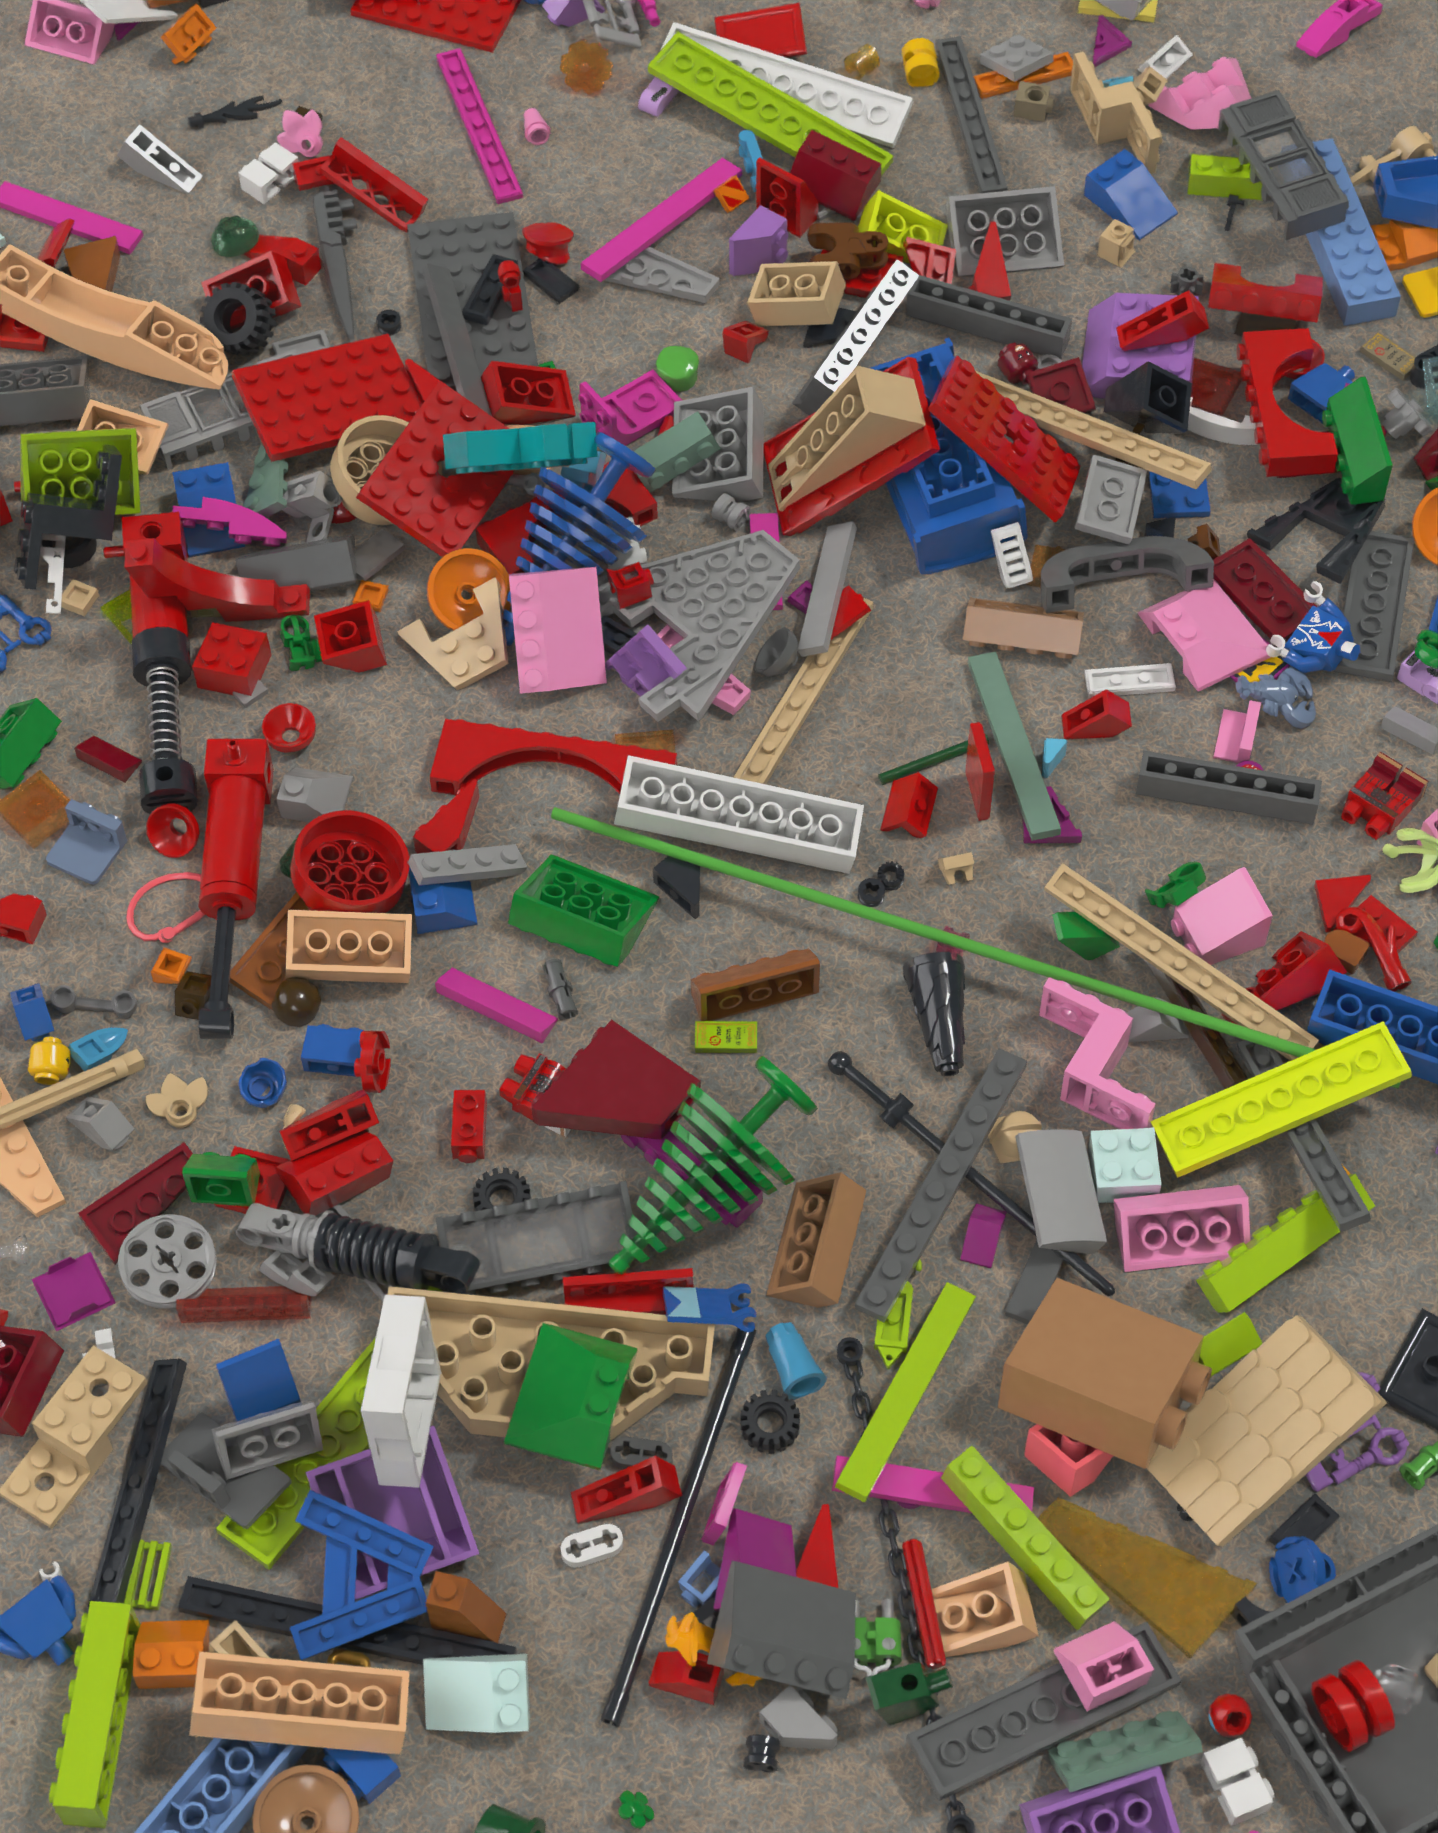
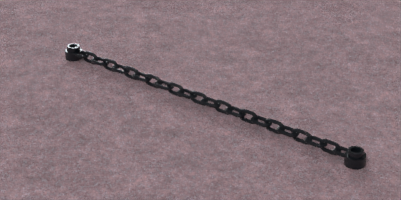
M847 1337L842 1339L837 1346V1358L844 1366L846 1377L853 1381L855 1393L851 1398L855 1416L862 1420L865 1431L869 1424L868 1418L872 1414V1407L869 1396L861 1390L859 1381L863 1376L861 1364L863 1346L856 1338ZM848 1350L854 1351L856 1355L852 1358H848L844 1355V1353ZM857 1365L858 1374L856 1371H853L851 1375L849 1366ZM864 1397L867 1412L862 1410L860 1414L856 1398L858 1401H861ZM880 1499L882 1510L879 1513V1523L883 1535L890 1539L892 1548L888 1553V1562L892 1575L899 1579L901 1591L897 1595L899 1610L902 1617L908 1619L911 1630L907 1635L909 1653L914 1660L921 1662L926 1668L924 1651L922 1654V1651L919 1650L916 1655L912 1643V1638L916 1641L918 1636L920 1637V1632L917 1630L915 1623L916 1612L912 1593L907 1588L905 1580L908 1573L903 1550L898 1548L896 1536L900 1531L897 1515L893 1509L889 1508L887 1500ZM891 1514L895 1530L889 1528L887 1532L883 1516L888 1519ZM900 1554L902 1558L904 1572L902 1568H899L897 1573L895 1570L893 1556L895 1559L899 1558ZM908 1595H910L913 1611L908 1609L906 1613L902 1596L904 1599H908ZM935 1708L929 1710L930 1716L926 1720V1725L930 1724L931 1721L935 1722L943 1718L936 1713ZM955 1794L950 1795V1802L946 1806L948 1818L946 1833H954L956 1827L965 1828L967 1833H975L974 1822L966 1815L963 1803L956 1800ZM951 1807L953 1811H956L959 1807L961 1814L952 1817Z

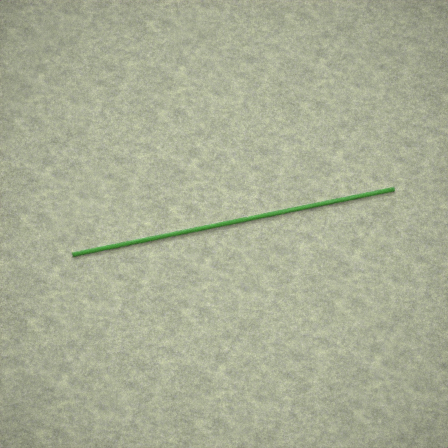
M554 807L551 814V819L1030 972L1051 977L1055 980L1064 981L1080 988L1293 1056L1301 1057L1316 1050ZM1399 1082V1083H1397V1084H1395V1085H1392V1086H1390V1087H1394V1088L1399 1089V1086H1400V1083H1401V1082Z

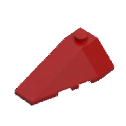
M1300 931L1272 956L1278 962L1271 969H1261L1255 975L1258 978L1257 986L1255 988L1248 987L1246 990L1277 1011L1319 994L1329 969L1341 974H1346L1347 971L1329 944ZM1221 1014L1227 1021L1237 1024L1224 1014Z

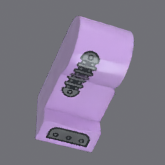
M654 77L648 88L641 94L638 108L641 111L659 117L679 90Z
M1414 650L1401 664L1397 679L1438 704V669L1429 667L1420 661L1415 655Z

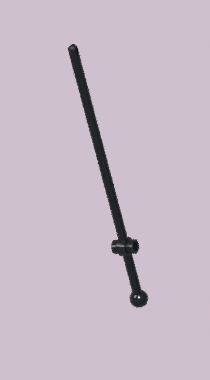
M837 1051L829 1058L828 1067L835 1075H845L885 1109L879 1117L892 1129L898 1123L903 1124L939 1155L945 1143L909 1113L914 1106L910 1100L901 1093L895 1099L890 1098L852 1066V1059L846 1052ZM971 1166L966 1178L1036 1236L1033 1217ZM1051 1249L1106 1296L1114 1295V1286L1076 1253Z

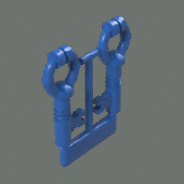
M1 594L0 619H2V616L10 614L19 623L18 633L21 640L18 639L12 642L0 630V638L9 645L4 648V651L0 649V672H3L7 669V655L5 652L8 653L21 644V641L30 645H43L51 639L52 628L48 620L30 615L27 616L7 595ZM35 624H40L44 630L33 638L26 634V630L32 629Z

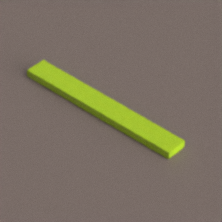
M949 1282L946 1283L839 1476L835 1488L864 1503L866 1502L976 1298L975 1295Z

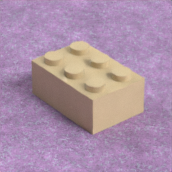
M837 261L761 264L747 304L757 326L833 324L846 284Z

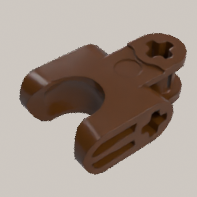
M847 222L816 223L808 229L807 238L810 245L815 249L830 251L826 254L814 255L809 262L837 261L844 280L856 278L860 274V269L878 270L885 267L888 262V254L886 252L888 238L881 232H859V228L855 224ZM873 240H876V246H873ZM873 255H876V261L873 260Z

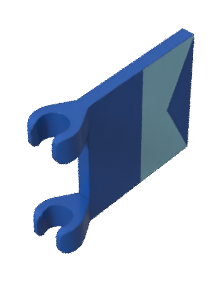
M745 1283L737 1284L729 1289L663 1286L667 1322L734 1325L744 1332H752L755 1329V1323L744 1322L743 1320L746 1317L755 1318L756 1311L752 1307H748L750 1305L748 1298H739V1295L742 1293L750 1294L751 1287ZM730 1302L742 1309L732 1313Z

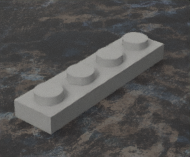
M516 844L411 854L408 860V864L419 886L517 876L523 874L527 869V865Z

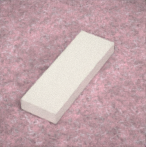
M1171 663L1085 670L1084 673L1088 698L1106 689L1117 696L1171 692L1176 689Z

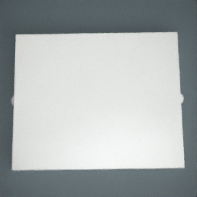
M80 0L105 24L173 20L178 17L167 5L149 9L145 0Z

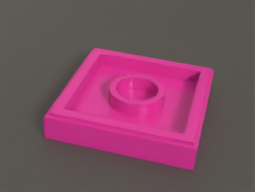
M739 1462L733 1463L721 1481L701 1538L702 1542L714 1545L727 1527L747 1468L746 1465Z

